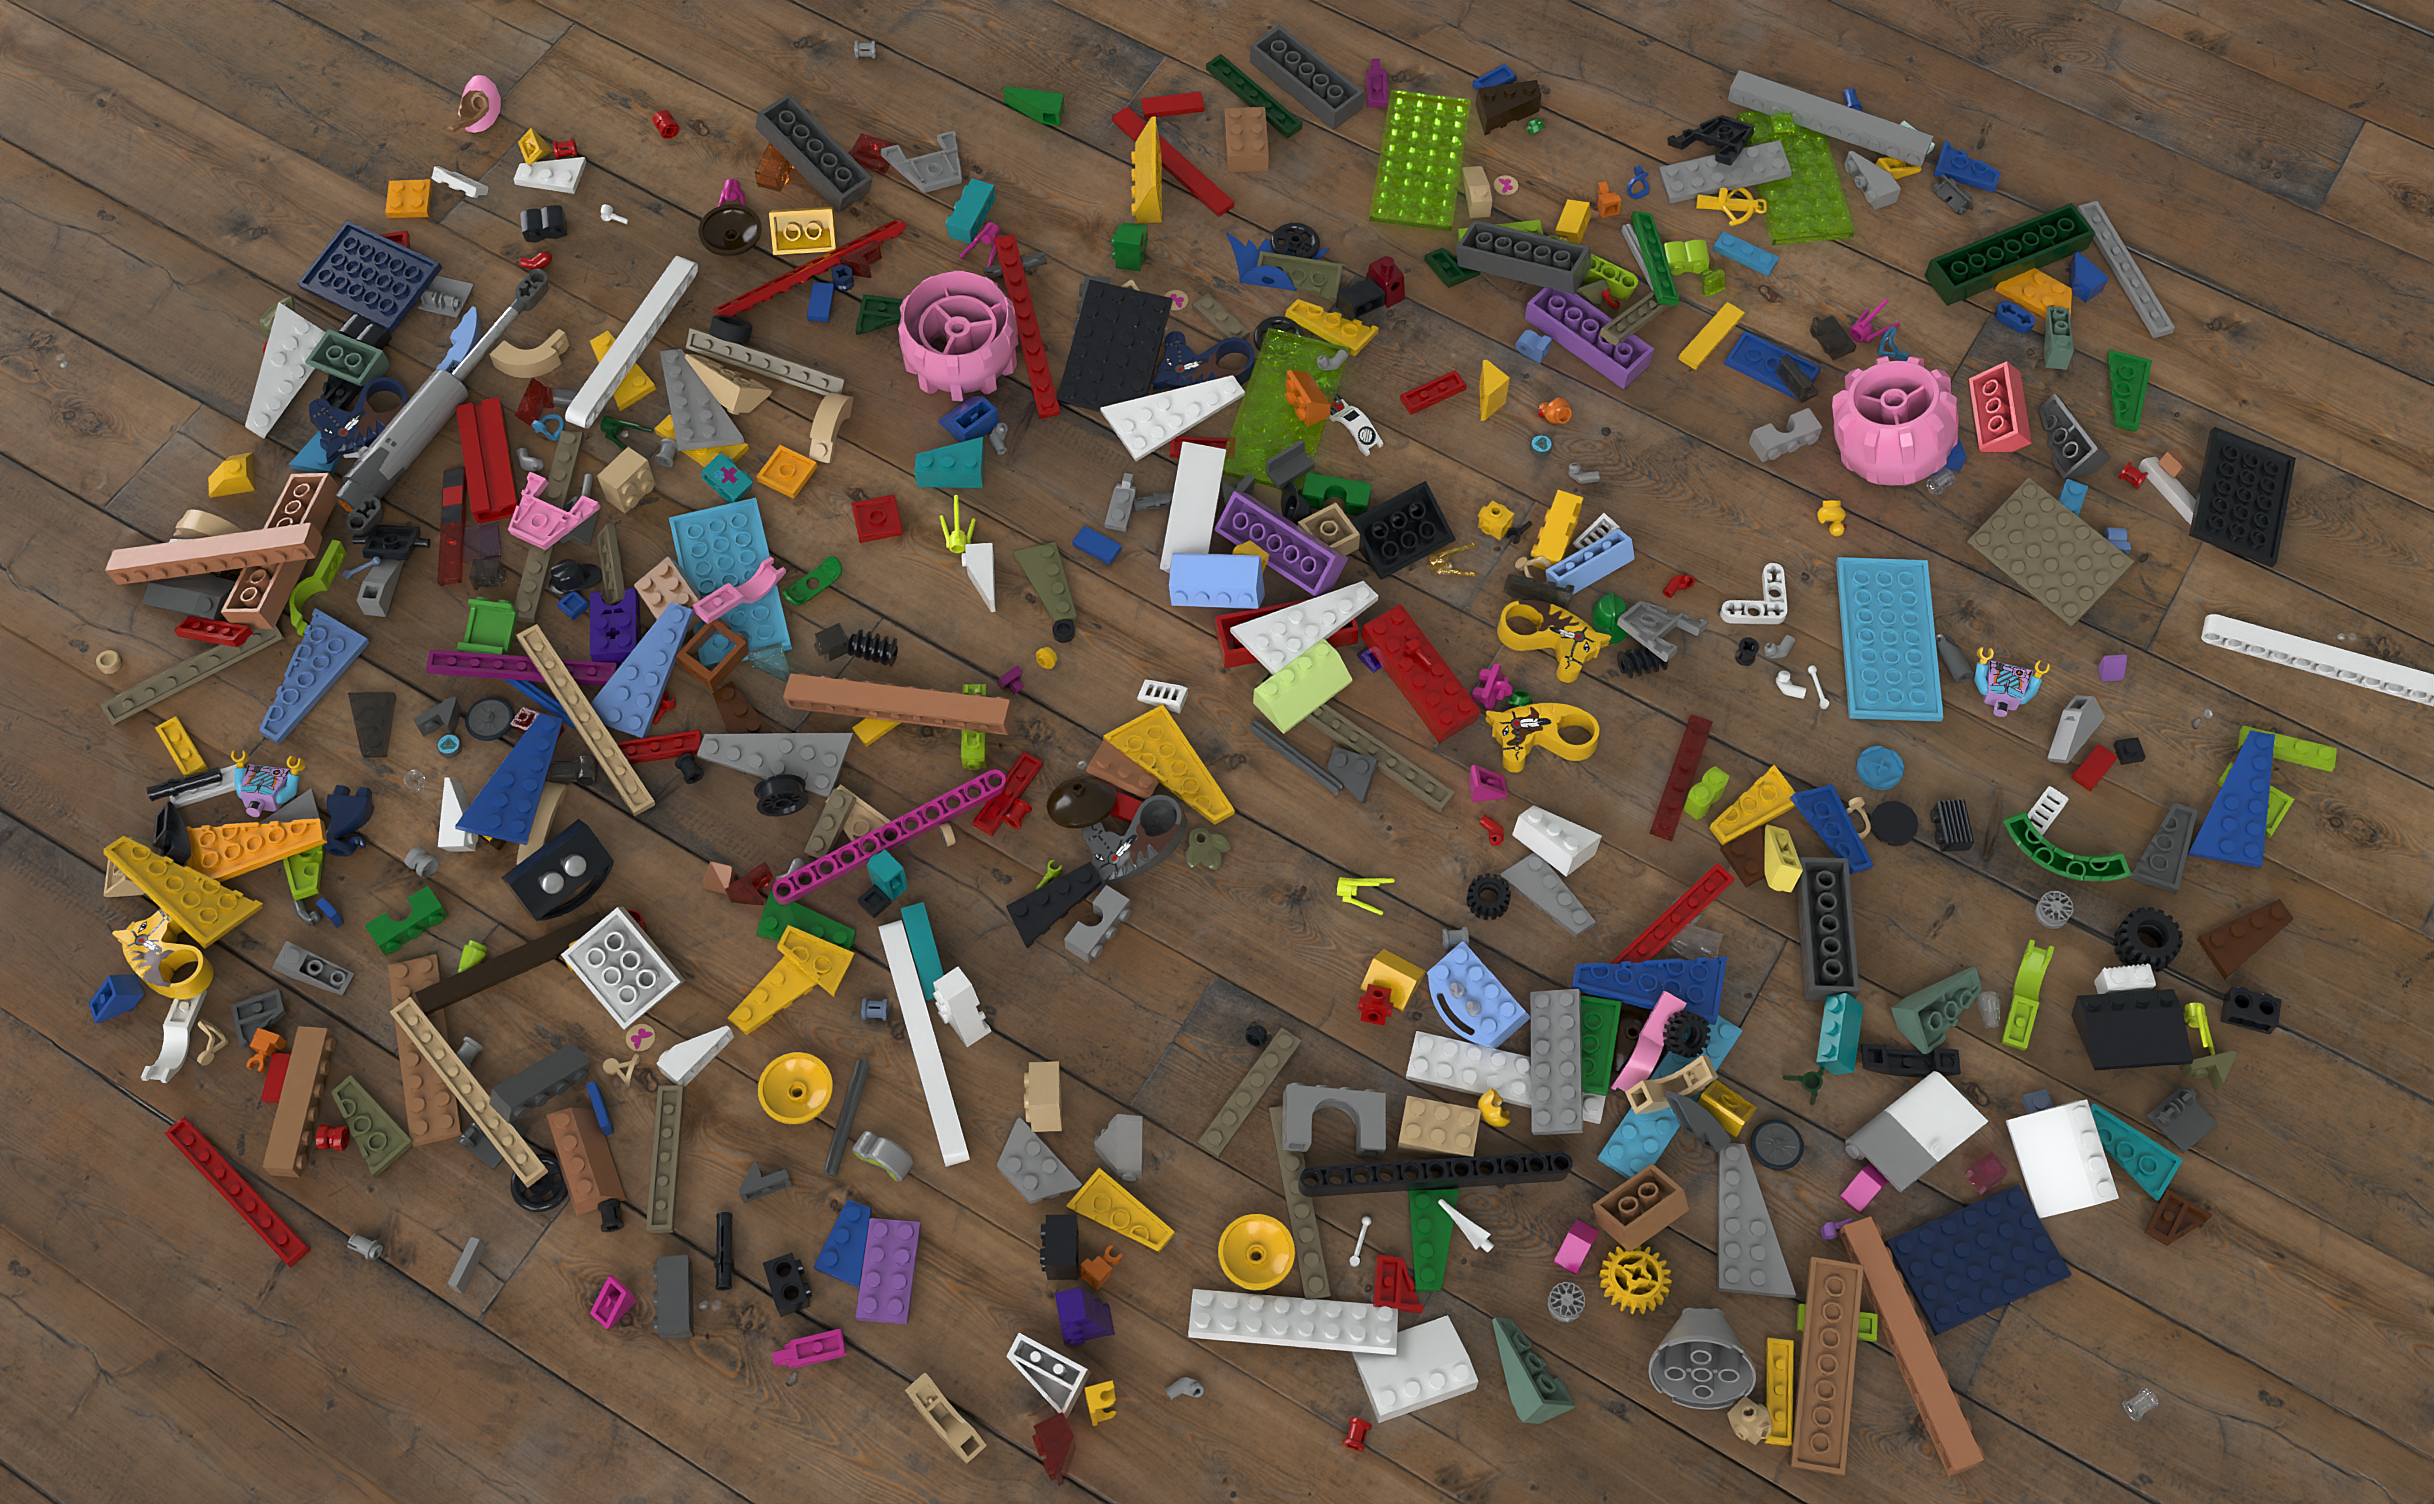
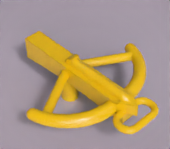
M1723 187L1719 190V197L1698 194L1696 208L1722 210L1732 220L1729 222V225L1735 226L1746 222L1753 212L1765 213L1767 211V202L1764 199L1754 200L1752 194L1744 187L1734 189L1729 194L1728 189ZM1736 191H1739L1747 199H1730V197ZM1758 202L1764 203V210H1761L1762 206L1758 205ZM1730 211H1745L1747 213L1743 217L1736 219Z

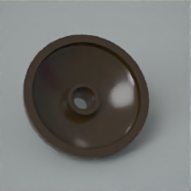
M727 204L712 209L702 218L698 228L702 245L711 253L720 256H736L749 251L757 244L762 233V226L758 215L750 208L738 204Z
M1095 776L1071 778L1061 783L1050 794L1047 800L1048 815L1053 822L1066 828H1085L1095 825L1108 817L1115 808L1117 801L1116 792L1109 782Z
M1633 1005L1621 1006L1611 1070L1620 1073L1629 1061L1638 1043L1639 1034L1651 1014L1648 1010ZM1634 1031L1636 1036H1630L1628 1032ZM1665 1044L1662 1048V1052L1655 1067L1661 1062V1060L1664 1057L1667 1045Z

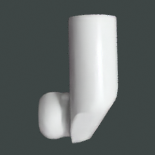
M1780 671L1778 677H1776V684L1782 693L1804 699L1806 688L1793 685L1789 680L1790 673Z

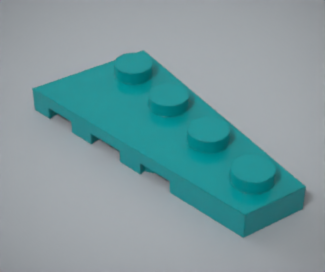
M2093 1103L2090 1110L2103 1149L2157 1202L2183 1159Z

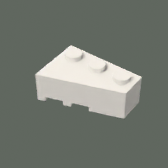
M1534 805L1518 816L1512 834L1565 876H1568L1596 854L1602 835Z
M959 967L933 982L935 988L933 995L937 1000L935 1004L939 1009V1017L944 1024L949 1022L966 1047H969L991 1032L989 1025L983 1020L986 1018L983 1011L978 1013L976 1008L980 1003L974 988Z
M1018 1333L1006 1357L1056 1411L1067 1420L1091 1372L1085 1367Z

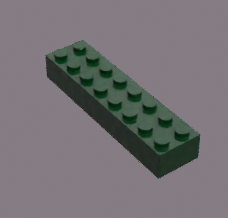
M2069 203L1931 259L1924 276L1944 303L1949 306L1993 288L2000 282L2029 270L2042 268L2076 252L2088 249L2096 232L2073 203Z

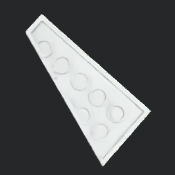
M280 302L276 309L245 424L247 429L265 439L316 369L307 365L305 361L326 333Z

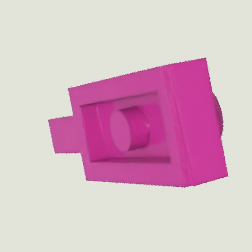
M841 1329L790 1340V1343L784 1345L785 1350L772 1352L775 1367L788 1364V1368H799L847 1356Z

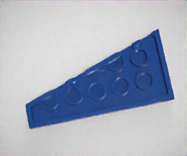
M539 713L456 823V830L527 845L563 718Z
M2256 731L2249 732L2187 853L2188 856L2255 868L2262 866L2274 734Z
M1720 956L1717 959L1700 957L1696 958V960L1662 959L1644 960L1641 963L1624 961L1621 964H1606V962L1576 964L1571 989H1579L1582 993L1621 1001L1651 1010L1654 1009L1663 991H1666L1687 1003L1683 1009L1684 1011L1703 1016L1704 1020L1708 1021L1709 1024L1715 1025L1718 1018L1727 956Z

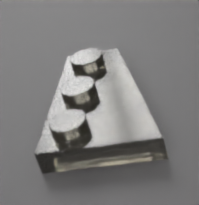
M1508 574L1503 593L1521 600L1543 601L1569 611L1575 586L1567 585L1566 588L1557 587L1556 582L1548 581L1547 584H1540L1534 578Z
M394 692L348 693L362 756L364 758L387 757L396 695Z

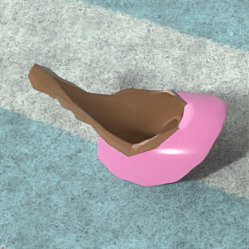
M473 76L465 86L458 110L460 120L451 123L447 127L448 130L455 132L460 128H465L466 131L476 133L484 131L493 125L500 113L501 97L496 85L486 76Z

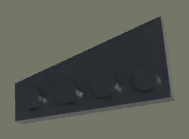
M1091 861L1006 906L1027 949L1034 943L1033 941L1049 931L1051 929L1050 926L1058 919H1063L1072 907L1080 904L1102 885Z

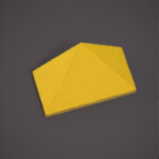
M532 128L518 141L525 162L528 165L554 151Z

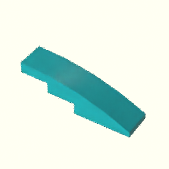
M922 902L900 908L924 998L927 1001L935 998L933 995L935 992L933 982L943 977L944 974L925 905Z

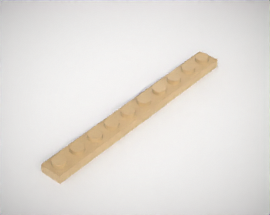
M536 624L517 634V639L634 817L655 805L653 798L539 626Z
M409 997L391 1010L392 1016L526 1187H530L548 1173V1170L511 1123L508 1124L489 1104L490 1097L413 999Z

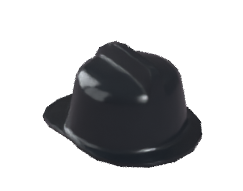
M1291 481L1283 489L1281 511L1283 517L1298 526L1299 521L1312 515L1311 505L1307 499L1298 495L1297 487Z
M571 559L562 560L550 569L552 578L549 581V588L553 593L561 595L588 589L601 581L602 571L596 565L579 564Z

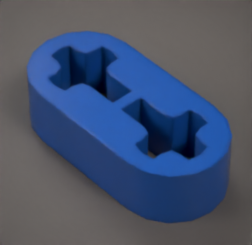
M2009 301L1999 303L1995 311L1997 320L2020 333L2030 332L2035 323V318L2031 313Z

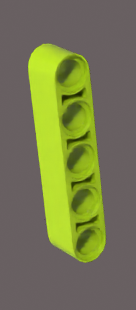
M1548 236L1550 238L1562 240L1556 236ZM1591 254V268L1583 281L1591 284L1605 279L1609 285L1611 295L1622 300L1629 299L1638 285L1637 277L1633 273Z

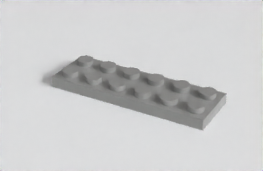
M1778 140L1743 148L1731 166L1717 162L1715 155L1659 167V174L1669 204L1697 198L1698 194L1706 196L1716 194L1723 187L1729 191L1791 177V169L1781 141Z
M1579 989L1530 992L1533 1135L1583 1133L1581 992Z

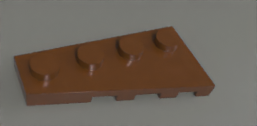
M732 681L712 693L728 734L773 733Z

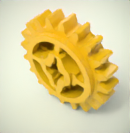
M1638 1246L1631 1252L1626 1249L1624 1252L1620 1247H1616L1615 1255L1610 1252L1608 1253V1261H1603L1602 1268L1604 1270L1600 1271L1599 1277L1603 1279L1601 1280L1600 1287L1607 1288L1604 1297L1613 1296L1611 1305L1620 1302V1311L1629 1306L1631 1314H1634L1636 1308H1639L1640 1312L1644 1314L1646 1306L1654 1311L1656 1303L1659 1305L1663 1304V1297H1668L1670 1291L1668 1288L1671 1286L1672 1280L1668 1279L1671 1270L1664 1269L1667 1263L1666 1260L1658 1262L1660 1253L1657 1252L1651 1256L1649 1246L1644 1252L1641 1251V1246ZM1646 1268L1651 1271L1655 1280H1651L1652 1276L1647 1272ZM1615 1276L1620 1278L1619 1282L1623 1284L1625 1290L1620 1287Z

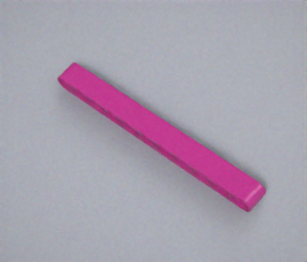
M996 769L990 770L777 880L773 885L775 901L781 905L790 904L867 864L874 854L881 853L884 849L890 852L935 829L940 824L948 822L1000 795L1005 789L1006 777L1004 773ZM991 779H998L1001 785L993 787L989 784V781ZM976 789L980 792V796L973 798L969 796L968 792ZM950 800H956L960 805L957 808H950L947 803ZM929 811H936L939 816L936 819H930L926 814ZM912 821L918 827L915 830H909L905 827L906 823ZM889 832H893L897 835V838L893 841H888L884 836ZM867 843H872L876 846V849L872 852H866L863 846ZM846 854H851L855 859L851 863H845L842 861V857ZM825 865H830L833 871L830 874H823L820 869ZM808 876L812 879V882L809 885H802L799 883L800 878ZM782 887H787L791 890L789 895L785 897L778 895L777 892Z

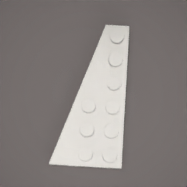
M1232 375L1101 407L1100 411L1137 462L1245 396V391Z
M1364 581L1231 627L1230 632L1274 675L1322 638L1328 639L1378 601V595Z

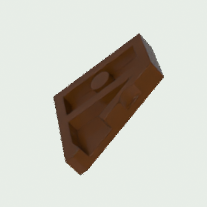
M1760 827L1721 846L1720 851L1745 887L1766 878L1764 874L1765 851Z

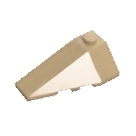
M685 355V359L716 400L727 408L729 413L739 415L740 412L749 413L772 393L771 389L754 379L748 381L740 378L741 373L723 369L724 366L703 355Z

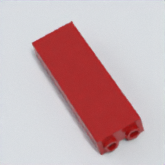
M499 397L482 400V404L474 405L472 402L455 406L471 509L477 524L513 517L516 506H519L520 503L505 413Z

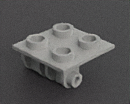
M436 276L429 288L419 298L421 303L418 309L458 318L474 284Z

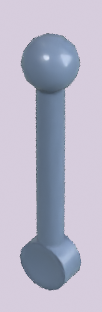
M374 557L372 561L355 569L345 570L342 576L345 579H349L352 574L372 565L381 564L380 557Z

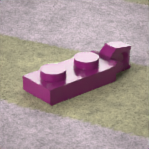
M1372 59L1371 70L1366 71L1367 108L1388 107L1387 74L1385 69H1380V59Z

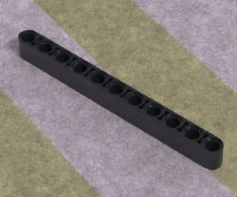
M1559 1151L1308 1167L1302 1171L1298 1188L1304 1196L1318 1197L1562 1181L1568 1176L1573 1166V1160L1566 1152ZM1554 1163L1563 1164L1565 1170L1557 1169ZM1535 1164L1541 1171L1535 1172L1529 1165ZM1504 1166L1513 1167L1516 1173L1507 1172ZM1486 1167L1490 1170L1491 1174L1485 1175L1479 1168ZM1455 1169L1464 1170L1466 1176L1457 1175ZM1430 1171H1438L1441 1174V1177L1434 1178L1430 1174ZM1405 1173H1414L1416 1175V1179H1408L1405 1176ZM1380 1174H1388L1392 1180L1384 1181L1380 1178ZM1362 1175L1367 1181L1360 1183L1356 1181L1355 1176ZM1333 1176L1338 1177L1342 1183L1333 1184L1329 1178ZM1307 1178H1312L1316 1181L1317 1184L1314 1186H1309L1304 1182V1180Z

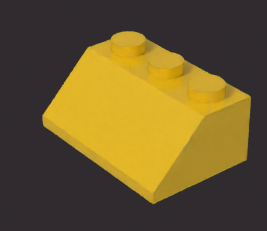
M834 207L771 210L769 212L773 255L830 252L836 249Z

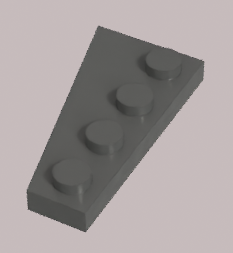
M2174 803L2132 871L2131 876H2129V879L2176 894L2179 890L2198 810Z

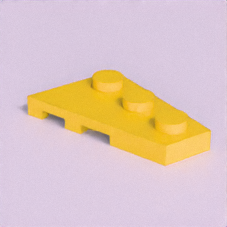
M790 925L785 929L777 946L780 952L833 997L854 958L853 952Z

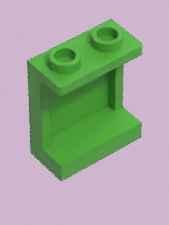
M477 597L476 600L469 599L468 604L471 606L464 643L458 642L457 651L510 655L519 611L512 605V602L506 600L490 602L489 599L484 597Z

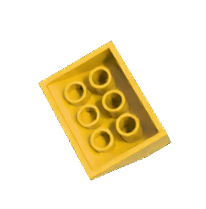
M1155 116L1151 117L1135 142V151L1131 153L1132 164H1135V168L1131 171L1132 181H1135V186L1131 188L1132 199L1135 198V203H1132L1131 207L1132 216H1136L1137 224L1162 223V152Z

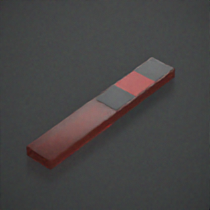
M465 467L443 471L437 578L440 586L462 583L467 493Z

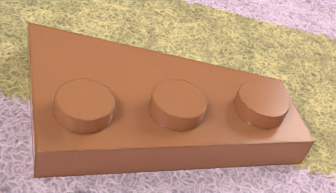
M1105 739L1086 770L1087 773L1143 799L1152 797L1159 784V780Z

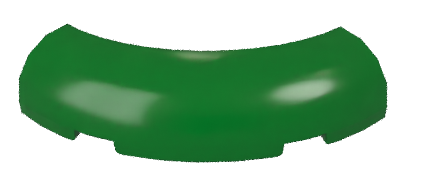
M2024 810L2003 819L2009 834L2021 850L2033 861L2056 874L2081 881H2110L2131 876L2125 857L2120 850L2098 855L2070 852L2046 840L2035 829Z

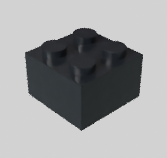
M1046 1215V1223H1041L1042 1247H1045L1040 1248L1042 1272H1046L1047 1280H1078L1079 1227L1077 1215Z

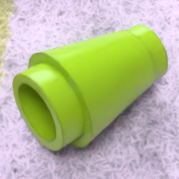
M469 940L468 944L464 945L457 973L481 964L487 955L485 953L487 947Z

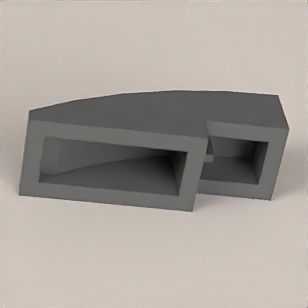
M1669 1090L1664 1092L1684 1132L1697 1137L1704 1148L1718 1152L1731 1142L1725 1129L1704 1107Z

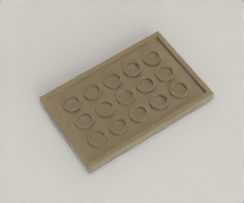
M2030 478L1967 541L1968 546L2070 629L2134 564L2130 557Z

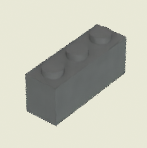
M688 1254L658 1257L657 1266L653 1267L654 1282H657V1291L653 1293L654 1307H657V1316L653 1319L654 1332H658L662 1340L694 1337L693 1262Z

